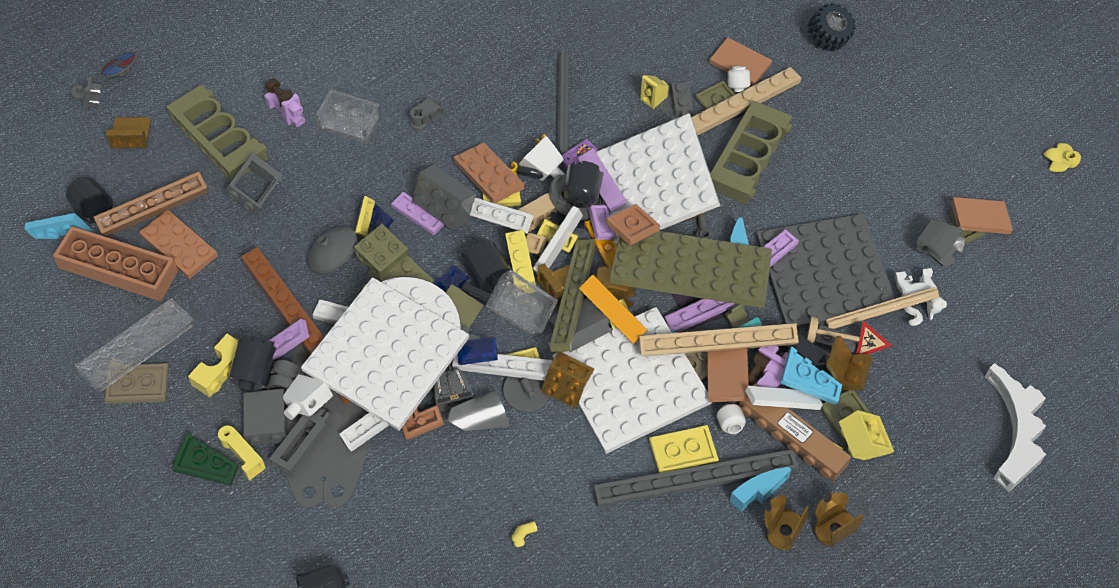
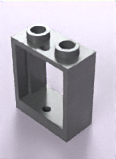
M252 153L224 192L231 199L241 203L247 211L255 213L283 175ZM247 167L270 183L257 202L234 186Z

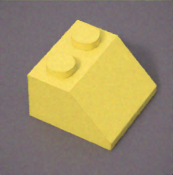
M857 410L839 421L841 434L846 439L849 446L848 451L853 458L867 460L894 452L880 416Z

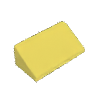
M364 196L355 228L356 235L364 237L367 236L375 201L367 196Z
M546 218L537 235L546 237L547 242H550L560 225ZM572 232L562 249L570 253L579 235Z

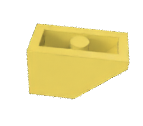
M644 75L642 77L640 100L654 109L667 98L669 86L656 76Z

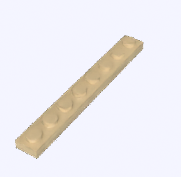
M789 67L691 117L697 136L748 110L753 100L762 103L799 84L801 77Z
M796 323L639 336L641 357L794 345L799 343Z

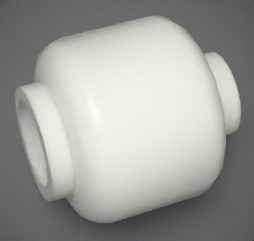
M733 66L728 71V87L733 88L734 92H742L744 88L750 86V71L746 69V66Z
M725 404L717 413L720 427L726 433H739L745 426L746 420L742 409L738 405Z

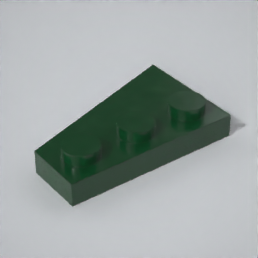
M187 433L172 470L173 472L231 486L238 471V465L219 452L216 453L206 444L199 442Z

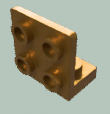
M116 117L113 130H106V138L110 148H147L151 125L150 117Z
M543 263L538 265L537 281L556 307L561 303L570 265L552 271Z
M840 335L836 336L832 344V350L826 365L834 379L842 384L841 390H863L873 358L871 354L852 355Z
M558 352L549 366L541 392L576 409L584 388L595 368L562 352Z

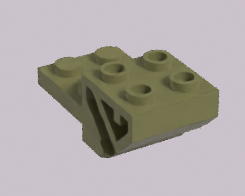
M383 224L354 246V253L361 264L369 266V275L380 282L393 278L411 277L434 284V280L408 256V248Z

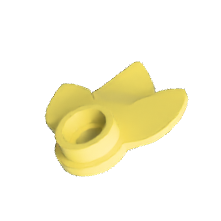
M1058 143L1057 148H1051L1044 152V156L1053 161L1049 168V171L1062 172L1068 168L1076 167L1081 161V155L1077 151H1073L1072 147L1065 143Z

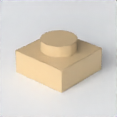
M528 233L526 242L529 253L541 256L547 238Z

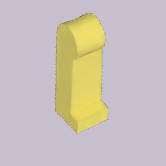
M224 426L219 430L218 437L222 446L230 448L244 464L241 468L249 481L266 469L262 458L232 426Z

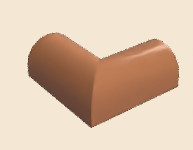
M437 405L421 412L416 408L402 429L405 438L409 440L445 425V422Z

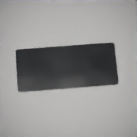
M551 212L552 222L562 224L566 216ZM580 220L576 228L584 229V220Z

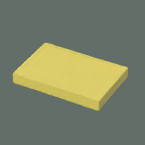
M708 425L649 438L658 473L719 463Z

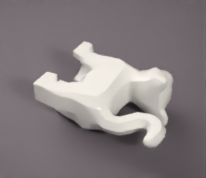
M932 268L923 269L920 282L912 283V276L906 278L905 271L897 272L895 274L897 288L901 292V297L936 287L931 279ZM941 297L926 301L929 319L932 320L934 314L940 313L943 308H946L947 303ZM911 306L904 308L908 314L915 316V319L908 322L909 325L916 326L922 322L923 316L917 309Z

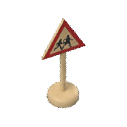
M811 316L807 339L812 343L815 341L816 334H822L832 337L841 335L843 339L858 341L856 354H871L892 346L865 321L862 323L860 337L818 329V318Z

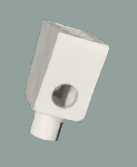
M298 374L283 395V400L288 406L284 411V415L291 420L297 414L311 416L333 394L325 382Z

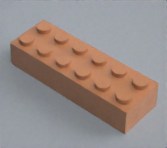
M73 226L70 227L53 255L59 269L160 302L178 273L173 258Z

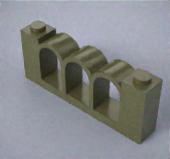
M202 84L166 106L170 119L230 181L252 153L264 161L268 160L266 146L262 142L259 143L255 138L251 139L249 132L244 128L237 127L234 117L229 113L222 112L221 105L214 99L212 91L206 89ZM205 112H215L196 126L190 122ZM219 127H230L210 142L205 138L206 135ZM236 141L245 142L241 147L225 157L220 153L221 150ZM247 167L242 176L250 172L251 169Z
M754 100L752 101L710 173L717 193L747 205L749 199L753 200L757 192L755 187L759 183L761 171L768 167L771 153L779 148L780 140H783L786 133L790 134L792 130L791 115ZM751 126L772 135L774 139L766 140L747 131ZM741 144L762 153L764 157L755 158L737 151V148ZM731 162L750 170L754 175L743 176L726 169V167Z

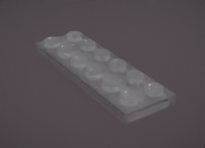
M171 298L77 363L75 367L100 393L196 325L195 319Z

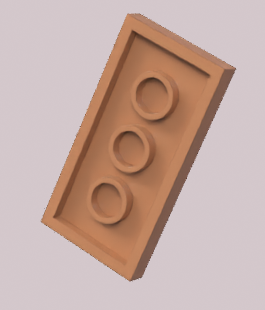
M484 142L453 157L454 163L492 203H497L524 189V183Z
M166 210L139 232L140 236L161 255L173 258L177 269L188 279L192 278L218 256L217 252L169 210Z

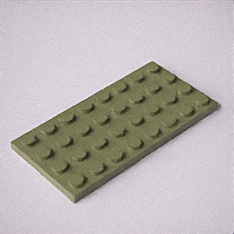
M658 231L630 246L619 236L610 284L764 308L772 249Z

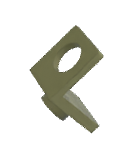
M739 305L725 313L732 328H738L751 321L743 308L745 305Z

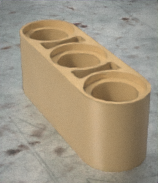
M549 193L518 211L534 216L529 231L540 226L545 218L552 215L551 212L556 213L558 210L552 204Z

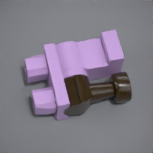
M270 79L265 85V89L269 92L264 95L266 105L270 109L275 107L281 113L288 126L293 123L296 127H299L305 123V118L302 115L303 107L300 105L299 96L297 94L292 95L291 90H282L277 79Z
M777 346L761 347L755 355L753 366L748 373L749 386H753L756 383L755 377L761 372L764 376L757 382L759 387L779 388L782 385L780 381L788 352H785L780 357L776 355L779 349Z

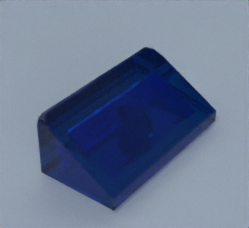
M496 338L466 341L457 353L458 364L466 365L498 360Z

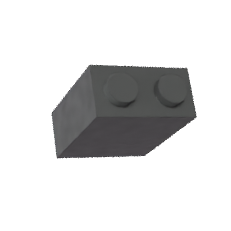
M589 298L582 302L572 348L569 352L610 332V320ZM558 313L548 318L552 333Z
M284 389L244 393V438L249 445L259 446L262 443L278 444L288 435V418L284 415V411L287 408L283 400Z

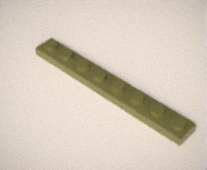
M595 239L576 240L550 342L551 352L571 351L584 293L579 288L588 280L596 247Z

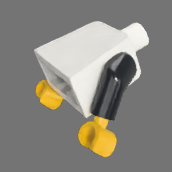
M542 135L541 140L536 139L537 145L519 163L520 166L516 162L511 163L513 169L510 170L515 175H523L540 179L541 181H544L549 175L555 178L559 174H564L558 168L564 160L560 145L550 140L546 135Z

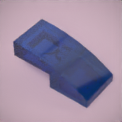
M453 265L443 278L438 277L433 284L446 293L451 284L461 288L469 277L457 266Z

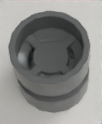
M286 360L275 361L267 390L284 389L286 392L297 377L298 366Z

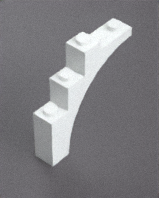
M994 363L988 369L985 378L1003 398L1012 423L1010 453L1006 462L997 471L994 479L1010 492L1046 456L1042 448L1033 443L1046 427L1040 418L1033 415L1042 406L1046 398L1031 385L1024 389L1018 381L1014 380L1003 368Z

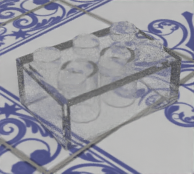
M334 89L329 90L315 115L319 129L366 144L382 117L379 103Z
M509 270L501 275L485 307L534 337L543 332L558 300L519 274Z

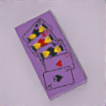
M586 139L562 155L564 160L561 163L566 168L572 162L581 164L578 159L580 156L592 148L596 152L598 149Z

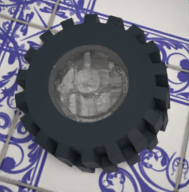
M827 3L821 6L808 22L807 26L809 28L807 31L810 33L809 37L814 40L813 43L815 45H819L820 49L824 48L825 51L839 50L854 35V30L856 29V25H854L855 20L851 17L852 14L847 12L848 9L841 7L842 5L838 4L836 6L835 3L830 5Z

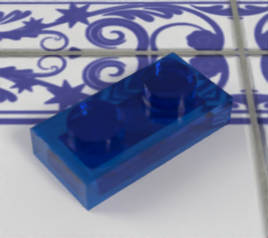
M375 203L370 224L375 229L381 224L388 229L394 222V219ZM361 204L355 210L358 214L360 212Z

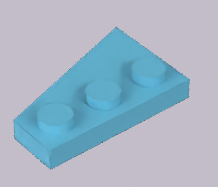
M75 213L27 222L24 228L35 239H58L59 236H65L71 226L95 233Z
M791 347L780 383L836 405L839 400L842 384L825 371L817 369L811 364L812 361L808 358L804 359L796 353L797 350Z

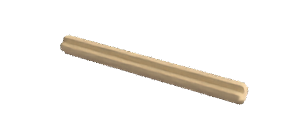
M936 287L829 318L826 320L827 327L836 329L939 297V292Z

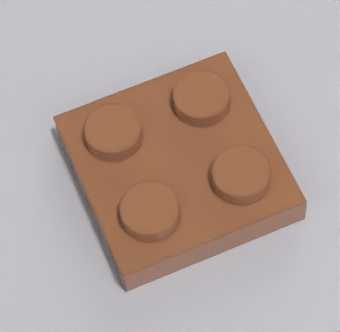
M637 204L606 219V224L630 246L660 231V224Z

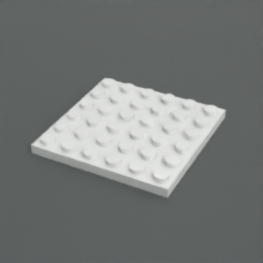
M690 114L596 152L627 200V203L613 212L608 207L610 216L637 204L660 224L661 230L720 206ZM615 233L613 240L618 245L619 235Z
M372 277L302 365L301 369L311 377L325 382L332 390L400 431L469 339V334Z
M657 307L635 316L648 329L643 336L672 333ZM611 327L609 333L572 352H562L595 368L584 388L578 405L605 454L712 404L708 400L706 388L685 354L641 357L639 340L633 344L618 328L613 329ZM557 353L552 355L553 360L556 357Z

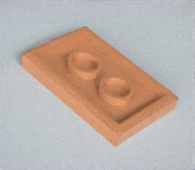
M727 38L710 58L709 63L727 73L733 66H746V69L750 71V85L754 86L771 66L772 60Z
M959 197L951 199L957 227L962 230L1011 234L1013 231L1004 201Z
M747 348L709 351V402L749 401V397L745 392L749 386Z

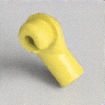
M535 521L516 528L512 535L515 547H521L525 544L524 537L526 534L537 531Z

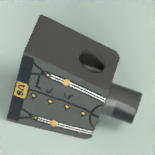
M449 364L434 384L436 405L441 412L448 411L452 407L474 399L473 392L462 370L452 371Z

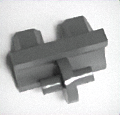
M87 76L85 87L76 85L71 89V96L74 99H84L83 110L88 111L89 106L99 107L102 85L91 83L92 77Z

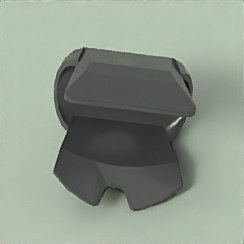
M934 217L919 236L917 250L920 253L930 254L944 267L949 266L955 262L952 256L953 252L961 253L963 251L965 238L960 236L963 231L959 227L942 222L940 217Z

